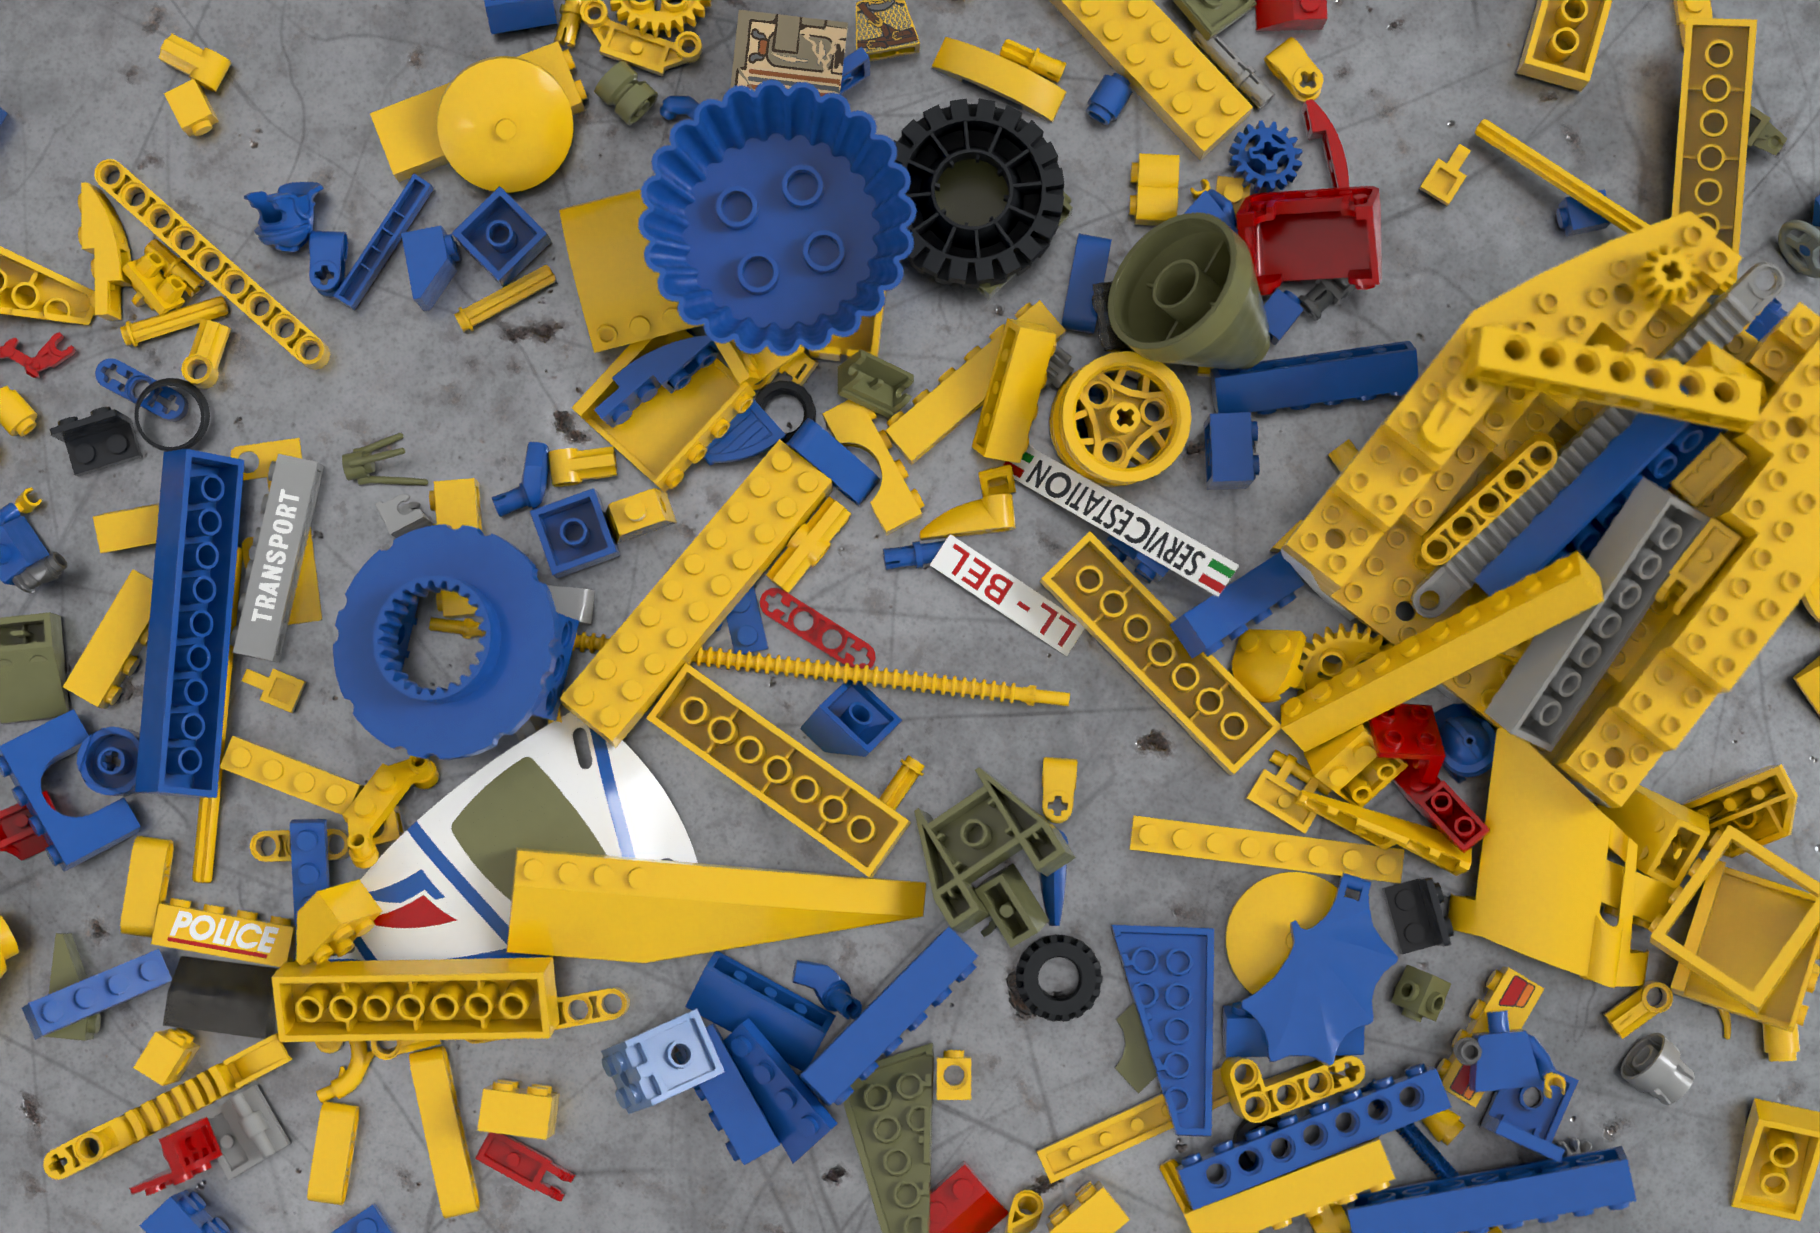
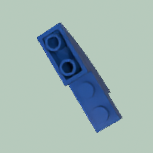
M707 335L691 337L659 347L641 356L613 376L612 379L619 388L594 410L603 421L614 428L616 425L626 422L631 417L632 411L642 402L651 400L661 386L665 387L670 393L684 388L690 382L692 375L715 361L720 351L714 341Z

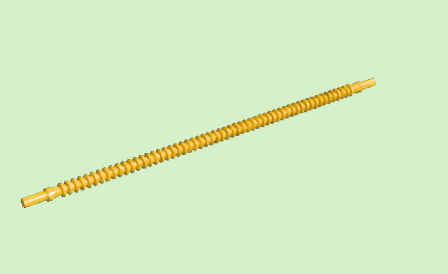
M431 617L429 623L430 631L462 634V637L470 639L472 636L484 637L486 635V632L478 627L481 623L475 622L472 618H465L464 621ZM582 632L581 635L576 633L572 651L575 648H580V652L589 649V652L593 654L595 650L600 651L609 639L606 638L605 634L597 637L596 633H592L591 636H587L586 632ZM703 646L687 663L691 665L692 662H696L697 666H701V663H706L707 667H710L711 664H716L718 669L721 665H725L727 670L734 666L737 671L744 667L746 672L753 668L756 673H759L760 670H765V674L774 671L776 676L779 675V672H784L786 677L789 676V673H793L795 678L802 674L805 679H808V676L811 675L814 677V680H817L818 677H823L824 681H827L828 678H833L835 683L838 679H842L844 684L848 680H852L854 685L861 681L863 686H866L869 682L872 683L873 687H876L877 684H882L883 688H886L887 685H892V689L901 686L903 691L907 687H910L913 692L916 691V688H920L922 693L929 689L932 694H935L936 691H941V695L950 692L951 696H955V693H960L962 698L965 697V694H969L971 699H974L975 695L980 696L981 700L988 696L991 701H994L995 698H1000V702H1004V699H1009L1012 704L1014 700L1025 702L1029 706H1034L1035 703L1069 707L1070 693L1036 689L1037 685L1016 687V684L1012 683L1011 686H1006L1004 681L1001 685H997L995 680L988 684L985 679L982 680V683H978L976 678L969 682L966 677H963L962 680H957V676L947 679L945 674L942 678H938L936 673L933 674V677H929L927 672L920 676L917 671L910 675L907 670H904L903 673H898V669L889 672L887 667L884 668V671H879L877 666L874 667V670H870L868 665L861 669L858 664L851 668L849 663H845V666H840L839 662H836L835 665H830V662L827 660L825 664H820L819 659L815 663H811L809 658L802 662L799 657L793 661L790 656H787L786 659H781L780 655H777L776 658H771V654L762 657L760 652L753 656L750 651L747 652V655H743L741 650L734 654L731 649H728L727 652H723L722 648H718V651H713L712 647H709L708 650H703Z

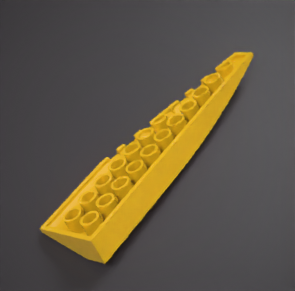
M516 848L506 952L649 963L923 917L926 882Z

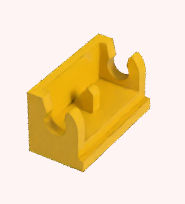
M159 503L93 516L100 553L155 544Z

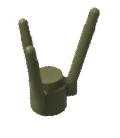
M397 433L365 447L355 448L352 453L342 455V465L347 480L357 479L359 485L377 483L425 486L428 484L427 479L370 476V473L375 472L374 462L405 453L404 448L373 455L370 453L403 438L402 433Z

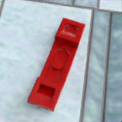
M1313 99L1306 100L1302 107V113L1308 140L1322 138L1332 187H1349L1347 161L1339 136L1321 107Z

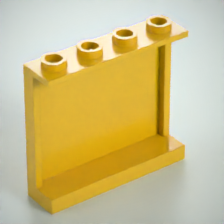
M686 330L631 343L572 407L586 423L664 493L669 488H675L682 481L684 472L692 463H698L705 456L707 446L715 438H721L728 431L732 419L738 413H744L751 406L753 397L756 395L752 387L747 382H744L742 385L739 384L732 371L716 357L712 364L699 369L692 375L690 382L684 388L670 393L665 387L661 386L651 400L642 402L632 411L631 417L626 422L616 425L614 428L603 421L594 409L619 388L612 379L613 376L641 356L659 347L693 337Z
M1719 860L1705 879L1684 947L1748 990L1753 991L1818 898L1811 893L1726 867V862ZM1820 925L1758 1014L1680 962H1678L1670 987L1671 992L1793 1033L1796 1024L1803 1026L1809 1006L1802 1004L1806 991L1814 992L1819 973L1813 972L1816 959L1820 960Z

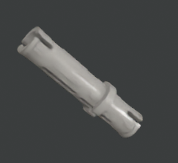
M1198 30L1193 33L1191 39L1233 81L1232 85L1237 90L1241 89L1258 109L1263 108L1273 98L1275 93L1255 74L1256 70L1252 66L1248 67L1218 35L1206 41Z

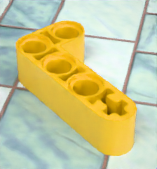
M1352 1055L1335 1056L1334 1064L1329 1067L1315 1060L1263 1080L1257 1064L1244 1057H1228L1221 1066V1077L1234 1113L1240 1118L1253 1123L1263 1122L1352 1088L1361 1083L1365 1075L1363 1062ZM1344 1063L1349 1064V1068L1345 1070L1346 1076L1338 1074V1072L1345 1069ZM1244 1064L1246 1075L1242 1080L1236 1081L1234 1076L1237 1066ZM1314 1073H1317L1319 1075V1084L1315 1089L1310 1090L1308 1085L1309 1078ZM1286 1085L1288 1087V1096L1285 1100L1279 1102L1277 1091L1281 1086ZM1251 1097H1255L1257 1107L1252 1113L1247 1114L1245 1109L1246 1102Z

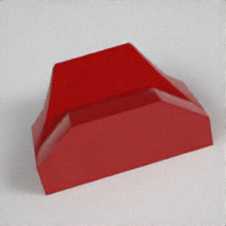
M47 790L42 792L48 805L57 812ZM17 803L0 811V851H6L21 861L45 851V848L49 847L44 836L38 837L33 831L28 820L32 815L26 805L20 807Z

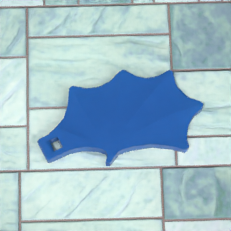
M1343 872L1334 902L1327 915L1317 925L1308 930L1300 928L1296 920L1290 923L1293 944L1287 959L1271 981L1258 992L1241 1002V1009L1250 1013L1265 1032L1268 1043L1267 1058L1270 1062H1276L1287 1056H1310L1329 1067L1334 1064L1336 1050L1344 1037L1356 1028L1373 1022L1372 997L1375 986L1383 973L1397 963L1398 956L1381 939L1373 926L1368 894L1371 881ZM1346 888L1360 892L1358 900L1345 897Z

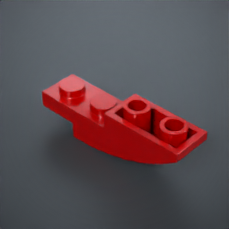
M1405 759L1408 767L1392 781L1397 785L1398 790L1455 847L1465 853L1490 832V829L1444 780L1441 781L1437 777L1435 783H1421L1418 769L1413 767L1412 759Z

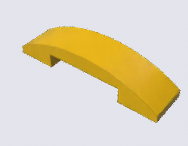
M945 37L931 67L961 82L964 79L1022 105L1023 110L1053 123L1066 95V91L1006 58Z

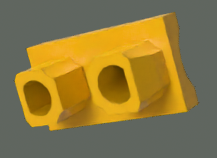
M158 251L147 253L139 259L126 263L121 270L131 280V286L137 292L132 298L133 304L136 307H140L146 303L152 311L156 310L159 315H163L171 309H179L185 303L181 296L186 289V285L175 275L167 278L163 276L160 270L165 265V260Z

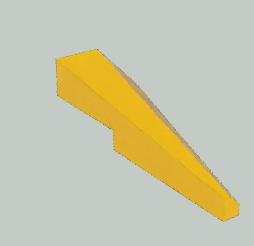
M1301 790L1296 800L1297 804L1384 850L1397 844L1456 876L1469 871L1472 864V847L1465 853L1461 852L1437 829L1306 790Z

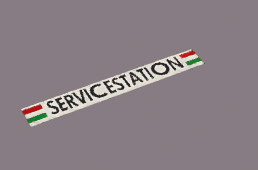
M1029 445L1027 451L1022 455L1021 463L1005 461L1003 466L1011 465L1013 477L1016 481L1219 597L1239 567L1233 561Z

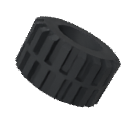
M1055 934L1042 937L1033 942L1022 953L1016 967L1015 981L1019 996L1034 1014L1049 1021L1065 1022L1084 1015V1012L1092 1008L1096 998L1100 995L1103 976L1101 975L1100 962L1091 948L1071 936ZM1055 957L1070 960L1076 966L1079 973L1077 988L1072 994L1064 998L1048 996L1043 992L1038 981L1042 965Z

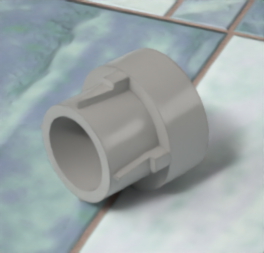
M1652 1033L1641 1039L1626 1055L1621 1066V1076L1640 1093L1649 1092L1664 1105H1670L1679 1100L1689 1090L1695 1079L1693 1070L1680 1060V1050L1661 1033Z

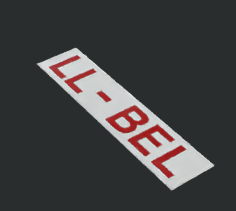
M951 534L930 564V566L1065 656H1068L1085 629L1072 615Z

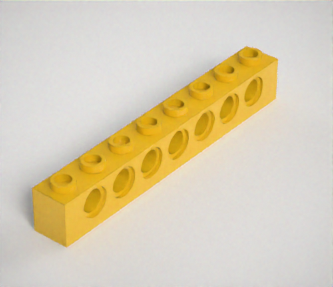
M1497 323L1482 325L1472 336L1467 377L1742 433H1745L1758 423L1762 381L1749 379L1750 377L1746 374L1718 373L1709 366H1684L1674 359H1649L1640 352L1620 353L1611 351V348L1605 345L1586 346L1576 344V341L1571 338L1551 339L1541 337V334L1536 331L1525 330L1517 332L1507 330L1506 326ZM1504 349L1512 351L1516 360L1508 358ZM1539 356L1547 358L1551 367L1543 365ZM1574 363L1580 364L1584 368L1586 375L1578 372ZM1609 370L1618 374L1620 382L1611 377ZM1644 377L1649 378L1654 383L1655 389L1646 384ZM1679 384L1687 388L1689 396L1680 390ZM1714 391L1722 396L1724 403L1715 397Z

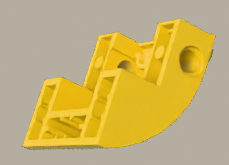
M641 189L559 209L569 260L594 353L704 325H690L683 321L678 312L679 301H670L660 294L657 287L660 273L651 270L644 260L645 247L650 241L642 236L638 227L639 217L648 208L642 200Z

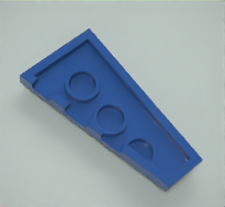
M749 1018L742 1022L723 1041L792 1163L801 1158L838 1124Z

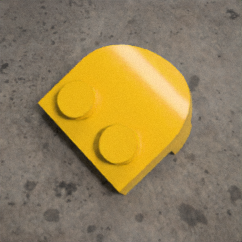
M1249 629L1240 635L1233 656L1232 671L1235 679L1258 702L1270 703L1280 700V694L1290 687L1296 688L1303 678L1304 673L1298 666L1307 637L1302 631Z

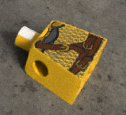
M862 0L856 2V50L862 46L868 54L870 61L920 53L919 38L905 0Z
M656 488L608 504L605 512L616 544L677 523L667 493Z

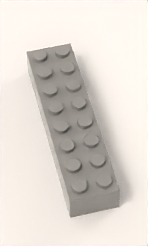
M1643 477L1587 559V563L1600 577L1604 601L1534 636L1531 644L1513 667L1500 690L1494 695L1485 713L1509 733L1551 752L1654 602L1657 591L1670 576L1669 571L1703 530L1710 518L1683 499Z

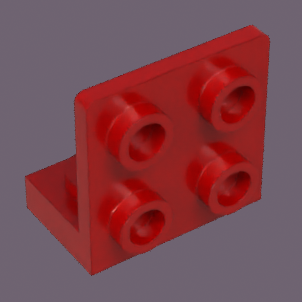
M1400 704L1368 720L1378 757L1412 759L1413 767L1418 769L1421 783H1435L1446 755L1432 705Z
M208 1117L197 1120L159 1139L163 1156L170 1168L129 1189L132 1195L144 1190L146 1196L165 1189L168 1185L180 1184L193 1178L194 1175L212 1168L210 1161L223 1154Z

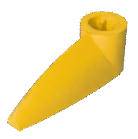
M1012 494L989 495L952 508L926 525L920 531V539L948 538L950 534L954 537L1014 530L1016 529Z

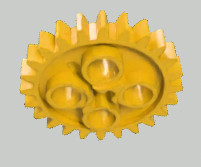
M611 0L610 8L611 11H618L617 17L619 22L628 19L627 25L629 30L639 25L640 35L643 36L648 29H652L654 38L658 37L660 30H665L669 38L672 34V28H677L682 33L684 32L685 23L695 27V15L704 18V7H711L712 4L711 0H681V3L673 5L668 3L671 0H661L660 11H655L657 0H647L645 2Z
M1339 623L1338 633H1333L1328 626L1325 627L1324 638L1314 633L1312 638L1313 644L1305 642L1302 649L1304 653H1302L1298 668L1304 675L1296 687L1300 689L1297 691V696L1314 688L1319 683L1326 682L1343 673L1346 669L1357 666L1360 661L1368 660L1375 654L1384 652L1393 647V645L1388 643L1382 646L1383 636L1380 634L1375 638L1370 637L1371 627H1367L1363 633H1358L1356 623L1353 624L1350 632H1346L1342 623ZM1335 655L1342 661L1332 664L1326 661L1325 657Z

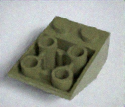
M48 612L0 618V723L57 718L69 712L67 689L63 688L66 682L61 616Z

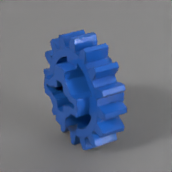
M1259 120L1256 129L1250 124L1246 125L1243 130L1244 133H1237L1234 138L1235 143H1232L1229 149V153L1234 156L1230 158L1228 164L1229 166H1237L1233 174L1234 178L1243 176L1242 186L1245 188L1250 183L1253 184L1254 193H1258L1261 187H1265L1267 192H1273L1275 185L1281 191L1284 190L1288 184L1287 181L1292 183L1297 176L1295 171H1299L1302 166V162L1297 160L1302 154V149L1293 147L1298 138H1288L1286 135L1289 128L1287 127L1281 131L1276 130L1277 123L1275 121L1272 122L1269 128L1265 127L1263 120ZM1254 140L1255 144L1253 147L1245 151L1246 145ZM1286 163L1285 169L1276 174L1278 167Z

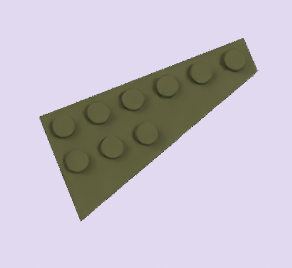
M933 1043L875 1061L879 1065L878 1068L866 1080L861 1081L857 1078L850 1085L855 1091L843 1102L882 1233L930 1232Z

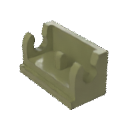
M862 349L838 366V395L890 419L911 400V395L905 393L901 396V394L914 382V375Z

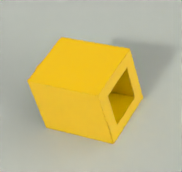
M195 79L164 93L181 129L189 137L206 134L213 128V124L219 122L202 87Z

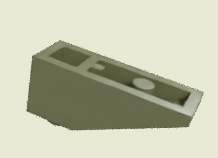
M56 933L49 994L88 978L72 933ZM100 1013L44 1037L83 1041L94 1039V1033L97 1034L100 1029L101 1015Z

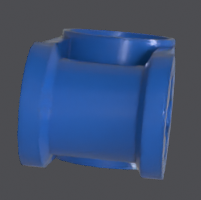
M311 231L309 238V278L319 294L331 298L334 297V294L345 280L348 256L347 233ZM330 273L334 279H328L327 285H324L321 280L326 279L327 274Z

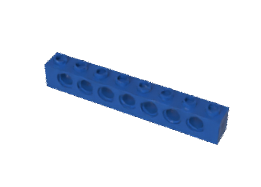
M1424 1063L1417 1064L1405 1070L1406 1076L1396 1080L1392 1076L1373 1082L1374 1088L1363 1093L1360 1088L1341 1095V1102L1329 1105L1328 1101L1316 1104L1309 1108L1310 1114L1300 1118H1297L1296 1114L1286 1116L1277 1121L1278 1127L1265 1131L1264 1127H1259L1245 1133V1140L1233 1144L1232 1139L1214 1145V1152L1201 1157L1200 1152L1180 1159L1182 1165L1175 1167L1189 1206L1193 1210L1451 1108L1452 1106L1437 1069L1431 1066L1425 1067ZM1411 1086L1415 1091V1099L1411 1104L1403 1105L1400 1101V1092L1405 1087ZM1379 1099L1383 1103V1112L1379 1117L1371 1118L1367 1111L1368 1105L1371 1101ZM1342 1112H1348L1352 1119L1351 1125L1348 1129L1339 1131L1335 1125L1336 1117ZM1316 1125L1320 1131L1319 1138L1316 1142L1308 1144L1304 1141L1303 1132L1306 1127ZM1277 1138H1285L1288 1144L1287 1151L1281 1156H1274L1271 1152V1144ZM1244 1151H1253L1256 1157L1255 1164L1249 1169H1242L1239 1166V1156ZM1215 1163L1221 1164L1224 1169L1222 1178L1216 1182L1208 1181L1206 1177L1208 1167Z

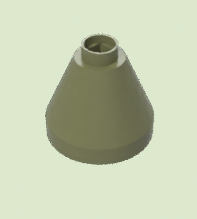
M1194 212L1170 218L1146 233L1131 248L1120 264L1109 292V320L1116 335L1140 356L1155 362L1227 370L1252 368L1266 356L1270 347L1269 324L1249 249L1243 239L1218 217L1207 213Z

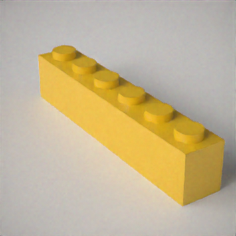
M1040 300L1035 305L1028 302L1014 315L1017 320L1046 326L1057 334L1056 343L1065 337L1066 330ZM1002 324L990 334L989 338L992 341L981 349L978 345L968 352L963 358L966 363L959 369L955 370L951 367L938 379L940 385L930 392L928 389H925L912 401L915 406L904 414L900 410L887 421L886 424L889 426L885 430L887 436L911 465L983 406L1005 324Z
M1376 1137L1193 1210L1190 1206L1184 1208V1216L1191 1233H1259L1260 1230L1272 1226L1273 1230H1278L1292 1224L1291 1218L1305 1214V1217L1308 1218L1324 1212V1206L1337 1201L1338 1205L1352 1202L1358 1198L1357 1193L1370 1189V1192L1374 1193L1386 1189L1390 1186L1389 1181L1395 1179L1381 1141L1379 1137Z

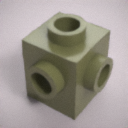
M1406 965L1401 980L1396 985L1391 1003L1404 1008L1401 1015L1417 1022H1421L1423 1017L1436 1022L1439 1013L1444 1008L1451 983Z

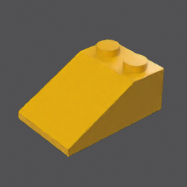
M1754 1098L1745 1127L1731 1200L1732 1207L1796 1221L1801 1220L1820 1161V1112Z

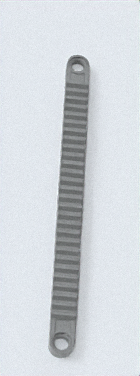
M1760 262L1752 266L1654 360L1674 359L1679 361L1680 365H1684L1708 341L1722 349L1781 292L1785 283L1782 270L1775 264ZM1764 270L1771 271L1775 277L1773 286L1768 290H1760L1756 285L1757 275ZM1644 377L1646 384L1655 389L1654 383L1649 378ZM1606 405L1557 452L1556 464L1455 556L1445 564L1438 565L1415 587L1411 600L1417 613L1427 618L1437 617L1466 590L1472 588L1475 583L1474 579L1481 573L1482 568L1488 562L1493 561L1506 548V545L1512 538L1519 536L1531 524L1533 517L1537 513L1544 511L1556 499L1559 491L1569 486L1581 474L1583 468L1589 462L1595 460L1607 448L1608 443L1614 437L1620 435L1633 422L1634 417L1639 412ZM1425 591H1435L1439 595L1438 604L1430 609L1422 607L1419 601L1420 596Z

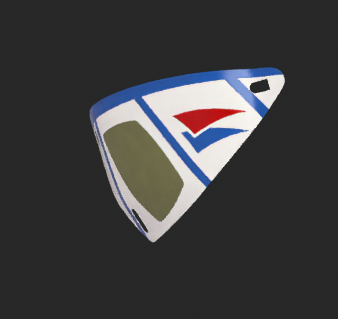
M569 712L561 717L562 723L554 721L543 727L461 783L420 817L380 856L378 861L371 866L360 881L383 912L373 921L375 926L368 933L357 937L353 941L355 950L352 953H347L342 957L331 956L327 960L374 961L549 957L548 955L506 952L516 848L656 860L670 858L673 861L698 862L689 836L676 809L659 782L640 758L623 740L614 748L584 722ZM577 728H583L587 734L592 756V765L588 769H582L578 763L573 740V732Z

